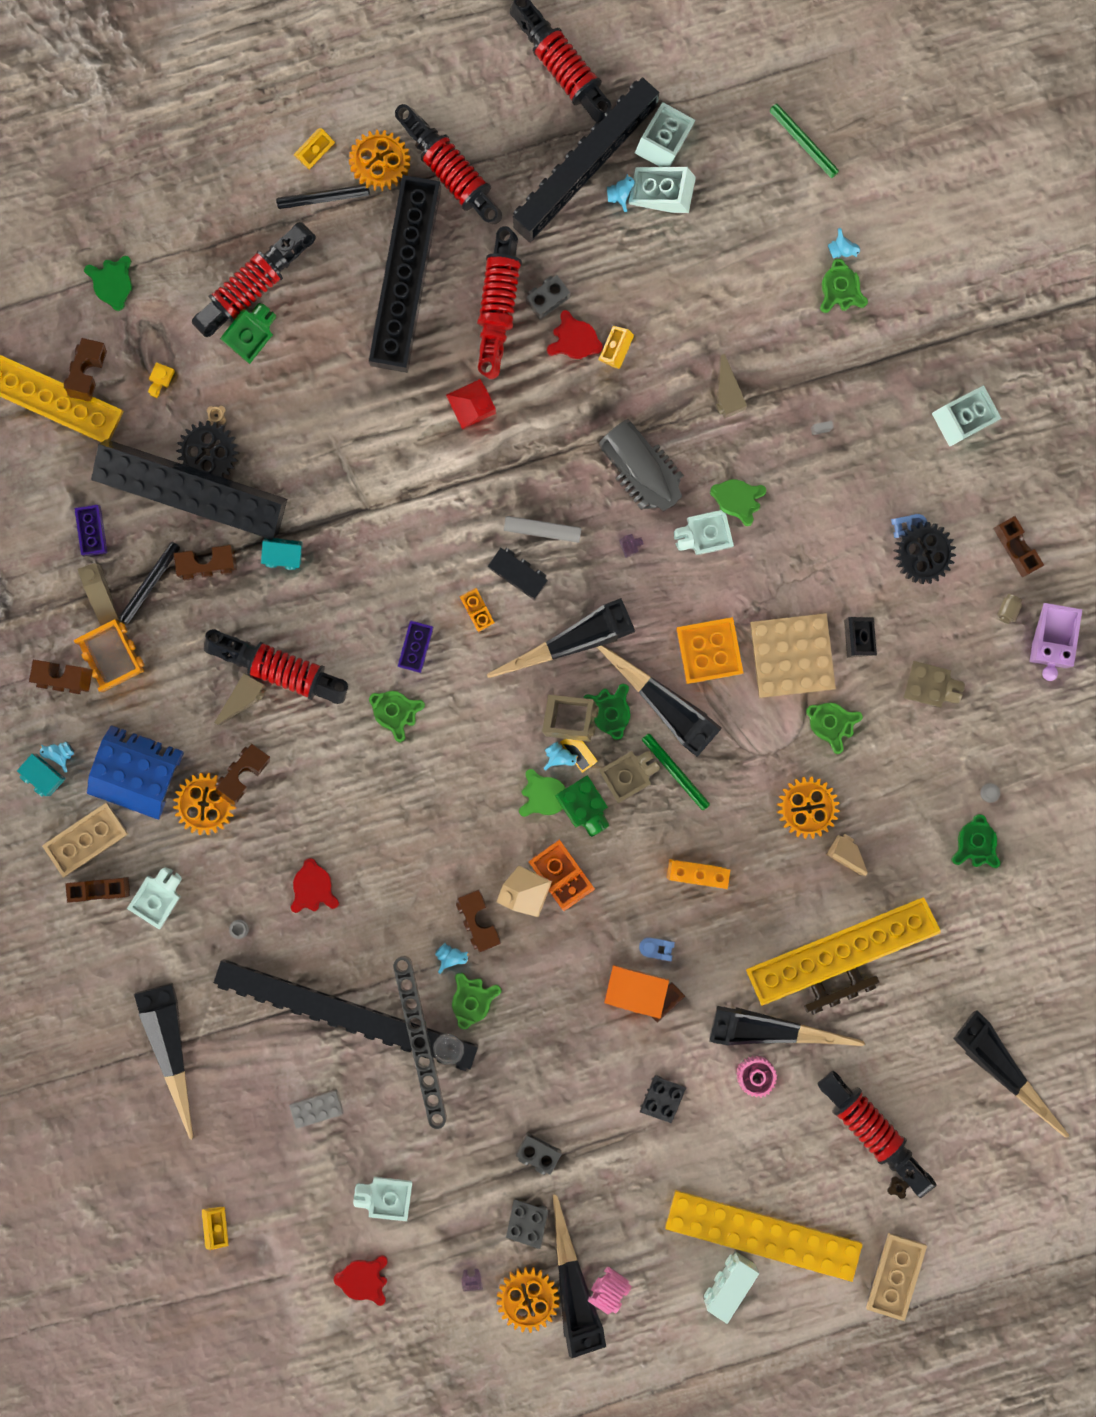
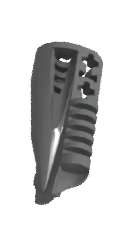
M629 419L618 424L599 442L602 451L621 473L616 477V480L620 481L625 478L620 485L623 487L629 483L624 490L628 492L632 488L634 489L629 496L633 497L638 494L633 499L635 503L642 499L637 505L641 510L659 507L665 511L674 506L682 497L678 488L680 479L684 477L682 472L679 471L674 475L673 473L678 467L675 465L669 469L673 461L670 460L665 464L669 456L665 455L663 458H660L665 453L662 449L656 453L660 445L657 444L652 448Z

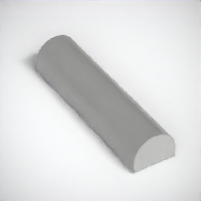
M511 516L505 518L504 531L580 542L581 527Z

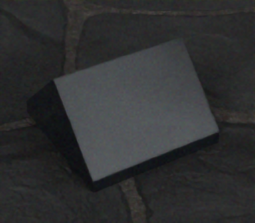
M874 617L846 618L844 620L847 658L876 656Z

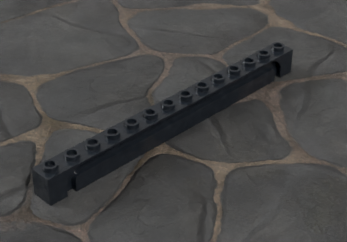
M225 959L220 961L213 982L218 984L217 987L226 991L232 989L236 991L237 995L243 997L250 995L254 997L255 1001L261 1003L268 1001L273 1003V1007L291 1009L290 1012L293 1014L302 1015L304 1013L309 1015L311 1020L320 1022L321 1019L327 1021L329 1026L335 1028L342 1026L346 1028L345 1031L353 1034L360 1032L367 1039L375 1040V1038L383 1040L382 1043L385 1045L393 1046L395 1044L401 1046L400 1049L403 1051H412L406 1022L403 1019L249 967L238 965ZM411 1022V1025L415 1028L421 1026ZM427 1028L433 1057L437 1058V1062L448 1065V1063L455 1064V1068L462 1071L471 1070L478 1044ZM418 1037L415 1039V1043L417 1046L422 1047L425 1045V1040L422 1037Z

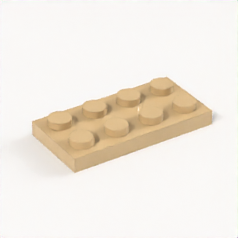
M106 802L42 845V847L64 878L129 835L109 803Z
M888 1233L866 1306L867 1310L905 1321L926 1252V1244Z

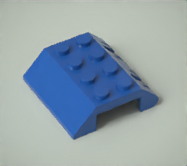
M111 725L101 741L89 773L87 794L159 820L166 801H163L176 765L179 766L184 751L175 749L173 752V747L169 746L164 755L160 756L158 754L162 749V743H156V741L143 736L138 737L135 733L125 743L123 740L126 737V730H120V728Z

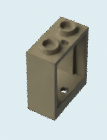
M548 695L542 732L546 737L591 742V736L595 735L596 728L594 718H597L599 708L593 699ZM559 704L587 707L583 731L555 728Z

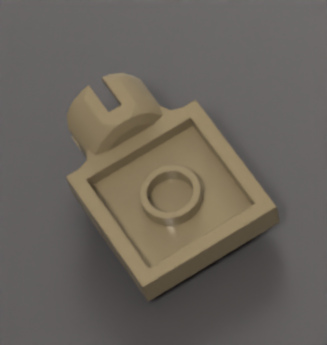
M913 661L904 699L939 708L946 701L958 704L963 695L952 692V690L963 692L965 683L952 679L950 675L951 670Z
M631 751L599 770L617 803L651 785L650 775L660 769L658 761L647 765L646 762L655 758L651 751H646L639 756H636Z

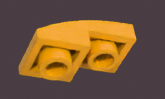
M477 588L459 596L478 632L495 623Z

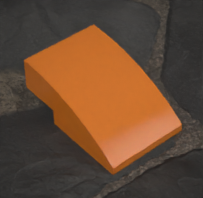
M560 839L529 861L536 874L552 881L549 892L563 911H566L595 890Z
M613 965L604 1003L661 1019L669 979Z

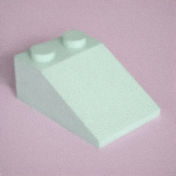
M662 102L641 137L635 154L659 167H671L695 120Z
M636 167L633 178L635 184L631 189L629 204L670 213H689L696 177L688 167Z
M984 385L932 413L949 447L1002 419Z

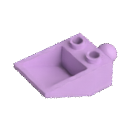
M1048 603L1043 604L1032 642L1030 662L1047 665L1042 671V676L1045 680L1053 681L1057 678L1058 671L1055 666L1061 668L1074 666L1082 609ZM1048 649L1050 653L1045 654L1044 650Z

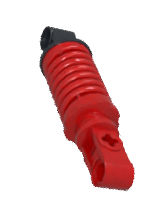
M507 226L500 227L497 230L494 253L486 256V278L484 279L482 307L480 308V316L477 324L483 327L480 333L482 341L480 344L478 370L488 379H495L500 374L503 344L507 339L506 330L513 328V316L511 314L514 313L512 307L515 306L514 300L516 299L515 293L517 292L518 280L516 278L519 277L518 271L522 265V260L516 257L518 236ZM510 235L509 239L504 241L505 237ZM492 365L491 370L486 372L487 367Z

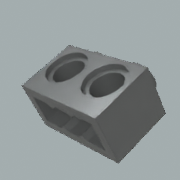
M558 275L553 278L550 276L543 281L541 287L538 289L535 287L528 292L526 301L541 320L570 299L571 293ZM558 287L560 292L553 294L550 292V289ZM537 298H542L545 303L537 305L534 301Z
M527 1132L516 1153V1157L524 1165L528 1166L531 1164L535 1166V1170L539 1173L551 1175L562 1153L560 1149ZM527 1146H531L535 1149V1152L528 1155L524 1152V1149ZM547 1155L552 1158V1161L549 1164H544L541 1158Z

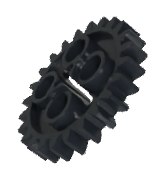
M199 421V427L192 424V431L185 429L188 435H181L184 441L177 442L178 445L182 446L181 449L176 450V452L182 455L177 460L183 461V465L223 478L224 473L231 475L228 469H235L232 463L238 462V460L234 458V455L240 454L234 451V448H237L239 445L232 443L236 437H229L231 431L227 430L224 432L225 426L221 425L218 428L217 422H214L211 426L210 421H206L205 426L201 421ZM210 433L212 435V441L206 444L204 441V437L206 434ZM218 440H220V443H219L218 445L214 446V445L216 444V442H217ZM196 446L199 452L197 456L193 457L191 449ZM221 447L225 449V455L222 458L217 455V451ZM206 448L211 449L209 451L211 454L210 456L205 455L207 453L205 451ZM202 458V459L200 460V462H199L198 464H196V461H197L198 459ZM209 460L212 463V467L209 471H206L204 463Z
M918 522L917 527L910 525L911 531L904 529L906 535H899L902 541L895 542L899 546V549L893 550L898 553V556L894 557V560H899L896 567H902L900 574L907 573L905 578L910 579L912 577V582L915 583L918 579L920 584H924L925 579L929 584H932V578L935 581H939L938 575L945 577L944 570L951 571L948 564L955 563L950 560L951 557L956 556V554L951 553V550H954L956 546H950L954 539H947L950 533H943L944 527L937 529L938 524L933 523L932 526L930 522H926L925 525L922 522ZM931 535L933 542L927 545L926 538ZM914 543L916 546V550L914 553L911 554L909 552V547L911 544ZM924 549L928 551L925 553L926 557L922 556ZM939 552L940 560L935 562L934 555ZM919 561H922L923 568L920 571H918L917 563Z

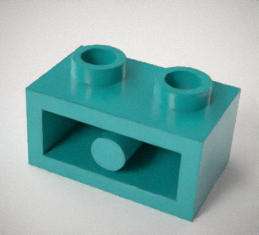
M264 538L261 564H265L266 567L270 568L285 566V569L288 570L300 568L303 541Z
M32 753L17 770L21 774L19 776L20 779L27 784L31 783L35 787L34 791L42 797L51 796L65 781V778L38 754Z

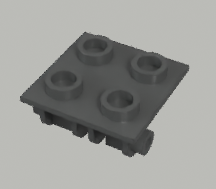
M514 1199L506 1238L541 1249L549 1212L547 1207H537Z

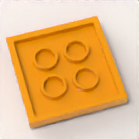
M733 617L676 627L686 684L744 674Z

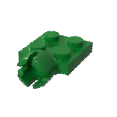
M258 303L251 312L243 309L220 340L244 361L251 364L273 336L269 328L276 319V315L273 311H270L269 307L262 303Z
M588 775L555 795L575 828L583 826L591 837L608 828L609 822L603 812L608 806Z

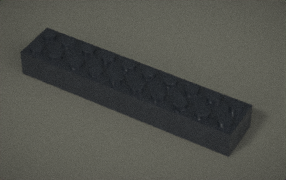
M643 77L639 81L636 80L629 88L630 91L626 95H621L616 102L617 105L613 109L610 108L603 116L604 119L600 123L596 122L590 130L591 133L587 137L583 136L577 144L578 147L574 151L570 150L567 153L565 161L561 165L557 164L552 170L553 174L548 179L544 178L539 184L540 188L535 193L531 192L526 198L527 202L515 209L513 212V228L529 243L537 237L655 110L658 105L660 92Z
M402 175L369 355L371 367L408 373L441 194L440 181Z
M108 439L98 444L91 477L93 481L271 540L279 534L288 500Z

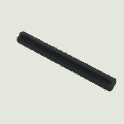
M365 184L279 197L276 199L278 209L369 196L370 190L366 188Z
M171 542L119 616L122 622L126 624L130 622L173 560L174 553L180 550L179 545Z

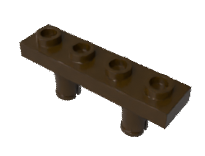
M857 967L846 971L852 984H850V987L830 995L829 993L826 994L822 982L814 984L811 988L816 999H814V1002L804 1005L807 1013L812 1012V1015L823 1011L822 1007L829 1004L830 1007L840 1004V999L844 997L850 1000L859 996L858 992L865 989L866 992L877 988L876 984L880 983L877 975L865 980L862 979Z

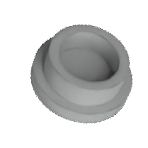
M988 783L981 788L980 794L984 801L991 803L999 799L1000 789L997 785Z
M235 920L231 923L229 932L232 937L242 939L248 934L249 926L244 920Z

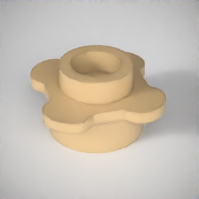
M208 407L207 421H210L211 425L214 422L221 425L225 424V407Z

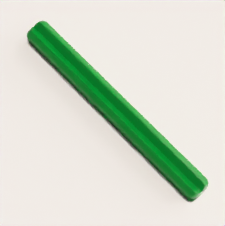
M774 104L770 108V113L830 178L835 177L839 169L780 105Z
M646 734L642 738L644 744L701 810L708 808L710 803L651 734Z

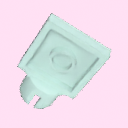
M722 510L688 517V525L677 528L674 531V540L681 539L678 540V543H675L680 551L694 549L696 555H701L734 546L727 516Z
M166 867L160 870L156 878L146 877L127 908L157 929L162 928L181 897L177 894L176 888L182 878L177 872L173 875V870Z
M374 1177L371 1184L358 1183L355 1187L353 1204L358 1208H366L369 1211L368 1217L407 1221L412 1181Z

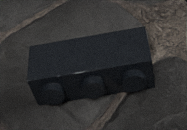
M500 547L489 563L488 569L535 601L548 583L547 575L538 569L537 571L531 569V564L526 560L515 558V553L510 549L506 548L504 550Z

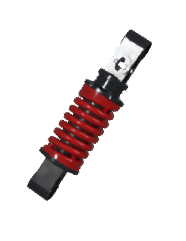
M513 0L510 7V15L516 20L522 31L527 34L528 40L535 45L532 50L533 54L543 62V65L547 67L553 78H556L557 83L569 95L572 104L575 106L581 104L595 122L600 123L604 119L603 116L606 111L612 107L610 100L599 89L602 83L601 79L594 72H591L590 67L586 66V62L582 60V57L577 55V50L573 49V45L568 43L567 38H564L562 30L559 27L552 29L550 22L544 19L541 12L530 0Z
M406 104L399 105L395 110V117L403 125L407 133L416 141V148L422 151L420 160L428 167H431V171L435 173L436 177L440 179L442 184H445V187L449 189V192L454 195L455 199L459 200L464 211L474 208L484 221L490 224L499 223L502 219V212L487 195L491 190V185L485 182L477 171H474V167L470 166V162L465 160L464 155H460L461 152L455 149L456 147L453 143H450L447 134L440 136L436 128H430L413 108ZM408 110L409 116L403 119V113ZM491 210L495 211L493 219L488 218V213Z
M298 222L279 241L271 245L266 253L258 250L250 259V262L245 263V267H241L239 272L234 273V277L229 278V282H224L223 287H219L218 290L208 296L211 302L193 317L192 324L204 337H210L227 320L233 323L240 314L239 309L241 311L243 309L246 310L244 304L247 307H251L252 303L249 300L255 303L257 301V298L254 296L255 294L261 298L263 294L260 290L264 293L268 291L265 285L271 288L279 280L283 279L281 271L284 268H288L294 259L314 243L316 239L315 234L304 223Z
M215 629L209 630L205 634L204 651L207 654L214 655L227 662H232L238 667H246L248 676L262 678V680L269 681L271 684L275 683L284 689L289 688L290 691H296L297 694H302V696L307 697L309 700H312L316 695L332 703L341 704L346 699L348 683L343 679L324 673L325 666L323 665L320 666L315 663L310 665L309 661L303 662L302 658L296 660L295 655H291L289 658V653L285 652L282 655V650H277L274 654L275 648L261 641L257 646L251 645V642L242 641L237 637L224 634Z
M831 1071L817 1083L820 1090L835 1104L832 1113L843 1120L844 1125L848 1126L850 1131H854V1136L858 1137L860 1142H864V1147L869 1148L870 1153H874V1157L879 1164L887 1163L892 1171H896L919 1198H922L937 1186L932 1176L912 1157V1152L904 1147L907 1139L899 1135L898 1131L894 1129L892 1124H889V1121L884 1118L882 1113H879V1110L874 1107L873 1103L868 1102L866 1096H862V1090L859 1087L851 1090L835 1071Z

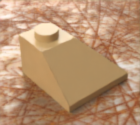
M846 834L843 837L837 835L826 855L854 872L866 876L868 872L858 846L853 843L854 839Z
M518 866L503 884L497 903L513 911L539 917L552 881L522 866Z

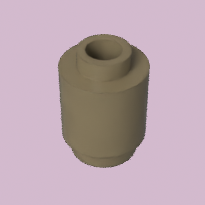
M1008 594L1003 599L997 616L1000 617L999 620L1007 624L1015 622L1022 607V599Z

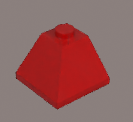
M481 379L446 394L462 429L496 414V408Z

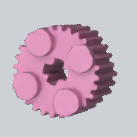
M757 1055L756 1057H748V1059H744V1062L741 1061L737 1067V1082L748 1095L750 1094L752 1097L760 1096V1098L764 1095L766 1097V1094L769 1095V1092H772V1088H775L774 1084H776L775 1080H777L776 1070L766 1058ZM755 1073H761L759 1080L752 1079Z
M607 1267L604 1270L606 1274L601 1278L598 1277L593 1284L591 1291L594 1293L592 1297L588 1298V1302L606 1314L611 1312L616 1314L622 1305L620 1301L623 1295L626 1296L632 1286L628 1283L629 1280L610 1267Z

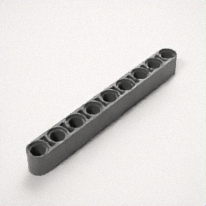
M400 956L395 960L393 969L427 1119L432 1128L440 1129L445 1125L447 1114L411 959L407 956ZM400 960L407 962L408 968L406 970L398 968ZM405 979L410 980L412 988L404 989L402 981ZM408 999H414L417 1003V1006L415 1008H409L406 1004V1001ZM418 1018L421 1021V1026L413 1027L411 1019ZM422 1037L425 1040V1045L422 1047L417 1046L415 1039ZM422 1056L429 1058L430 1064L427 1066L421 1065L419 1058ZM432 1076L434 1083L427 1085L424 1082V1077ZM430 1095L437 1096L438 1103L431 1104L428 1101V1097ZM433 1115H441L443 1121L435 1123L432 1119Z

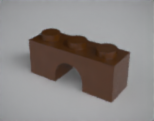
M81 338L80 344L76 345V356L74 361L70 363L69 377L64 381V389L68 397L91 402L96 383L93 376L85 375L84 373L90 367L102 368L107 354L103 342Z
M1016 516L993 528L1021 577L1027 576L1044 566L1036 550H1032L1026 544L1023 538L1025 531Z
M231 545L212 547V559L207 564H199L196 552L193 550L174 553L176 574L179 578H183L184 581L193 580L194 576L202 575V578L212 577L213 573L219 572L221 575L232 574V570H237L234 547Z
M33 659L29 682L36 683L37 688L48 689V686H53L52 690L64 692L66 688L69 689V693L80 695L81 691L89 692L93 669L66 665L65 672L60 677V664Z
M253 744L248 748H243L239 754L240 759L237 762L233 761L227 769L228 774L225 777L221 776L215 784L217 786L216 794L234 807L247 790V786L239 781L238 777L240 774L252 772L259 776L270 762V756Z
M129 877L65 883L67 903L130 896Z
M480 889L459 897V902L456 903L459 913H463L466 920L463 923L467 932L471 931L473 938L470 940L474 950L478 949L480 953L501 944L495 925L481 927L476 922L477 912L487 907Z

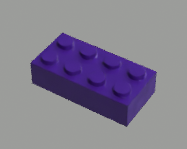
M91 505L74 508L81 555L85 557L108 553L101 506Z
M410 620L397 667L422 673L434 630L433 626Z

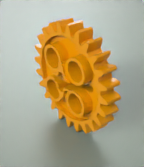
M376 130L375 135L368 131V137L362 134V141L356 139V145H352V151L349 152V157L351 158L349 159V165H352L351 172H355L354 178L360 177L359 184L366 182L367 189L370 185H373L374 191L377 189V186H380L381 191L384 190V186L391 190V184L397 187L398 180H402V175L407 176V169H410L409 162L411 157L408 155L409 149H404L405 142L399 143L400 137L394 139L393 133L387 136L386 130L382 134H379V131ZM384 146L386 149L380 150L378 147ZM369 156L370 159L365 160L362 157ZM395 161L397 164L391 165L389 162ZM380 171L381 174L376 175L373 172Z
M200 773L199 779L192 775V781L185 779L186 786L179 785L182 789L181 792L175 791L179 795V798L173 799V801L178 802V805L174 806L173 809H179L175 816L182 817L179 823H186L184 829L192 827L191 833H194L197 829L199 835H202L204 830L207 835H210L211 829L214 833H218L217 827L225 829L223 823L230 824V821L227 819L228 816L234 817V814L230 811L236 809V807L232 806L221 796L218 801H214L211 798L212 792L217 788L215 784L219 779L218 775H215L213 779L211 773H208L206 778L203 773ZM208 787L209 791L207 793L206 802L209 803V806H206L204 809V806L201 805V802L205 801V788ZM195 788L201 790V796L197 799L192 795ZM192 807L198 809V815L195 818L191 817L189 813ZM212 809L217 811V818L215 820H211L208 815ZM204 810V821H201V816Z
M802 777L801 783L794 779L795 785L793 786L791 783H788L789 790L782 789L785 795L778 796L782 803L776 804L781 807V810H778L777 813L783 815L779 821L785 820L786 823L783 827L790 826L789 833L796 831V837H799L801 833H803V839H806L808 834H810L811 839H814L815 833L821 837L822 830L827 833L829 832L827 826L834 827L831 820H838L834 813L840 812V810L835 809V806L840 803L833 800L837 795L830 794L833 788L826 789L827 782L820 785L821 779L819 778L813 782V777H809L807 782L806 778ZM815 791L819 792L821 796L818 802H814L811 798L812 793ZM796 794L802 798L799 805H795L792 801L793 796ZM807 802L808 805L825 804V807L810 809L809 813L807 810L791 811L792 808L807 806ZM818 810L822 811L824 815L821 821H817L814 817L815 812ZM799 813L805 817L802 824H798L795 820L796 815Z
M525 1267L524 1272L521 1273L519 1268H517V1275L510 1272L511 1279L504 1277L506 1285H499L502 1291L497 1292V1296L501 1298L497 1300V1305L502 1306L498 1308V1312H504L502 1320L508 1318V1326L514 1323V1330L520 1326L521 1332H524L525 1327L528 1328L530 1333L532 1332V1327L539 1331L540 1324L546 1328V1320L552 1322L553 1318L551 1315H557V1311L554 1308H559V1303L556 1300H559L560 1296L555 1294L558 1291V1287H552L554 1280L548 1281L549 1274L543 1277L542 1270L535 1273V1267H533L531 1272H528L527 1267ZM522 1283L525 1284L528 1298L531 1299V1306L535 1316L531 1315L528 1301L525 1300V1292L521 1286ZM535 1283L539 1286V1289L532 1291L529 1289V1285ZM513 1290H518L521 1295L515 1298L510 1293ZM538 1302H543L546 1306L543 1309H538L535 1305ZM525 1309L528 1313L525 1316H520L517 1311Z

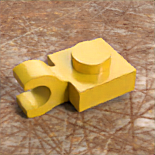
M157 362L155 363L149 380L153 382L148 390L150 396L158 398L162 386L168 388L175 372L174 369Z

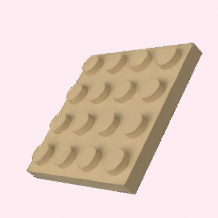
M827 613L750 622L759 698L836 689Z

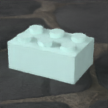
M736 1251L733 1255L730 1254L725 1261L726 1267L723 1271L717 1273L714 1279L715 1284L712 1288L709 1287L704 1294L707 1311L728 1324L759 1275L755 1263Z

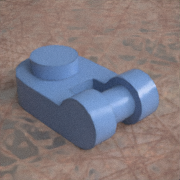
M921 514L891 519V523L895 528V532H893L894 538H899V535H906L901 523L906 522L908 530L911 531L910 525L917 527L918 522H922L925 525L927 519Z
M650 937L644 938L639 944V950L643 956L672 961L673 955H671L675 942ZM659 945L665 946L664 953H658Z

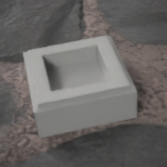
M833 422L813 424L811 427L812 435L830 432L833 429Z

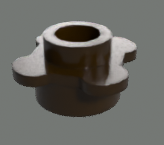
M897 1176L891 1178L887 1192L890 1195H897L900 1199H904L909 1185Z

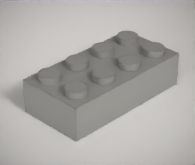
M337 1090L289 1105L296 1129L334 1118L344 1113Z

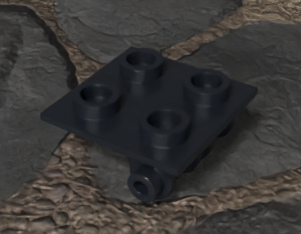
M655 1075L651 1079L652 1082L650 1088L647 1089L648 1093L645 1094L646 1097L643 1104L640 1105V1113L672 1123L686 1087Z

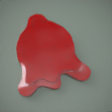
M568 310L561 312V324L553 330L554 336L558 337L559 340L548 345V355L564 354L573 359H582L592 354H599L603 349V345L598 340L594 328L584 321L573 318Z
M309 858L305 860L303 867L294 877L293 889L295 899L291 905V911L294 913L300 912L303 908L317 911L320 902H323L331 909L339 906V900L332 893V882L329 873L321 868L315 859Z
M381 1255L373 1261H352L342 1271L335 1274L334 1283L349 1298L354 1300H371L377 1305L382 1306L386 1302L382 1289L387 1283V1278L381 1276L379 1272L387 1265L388 1259L385 1255Z

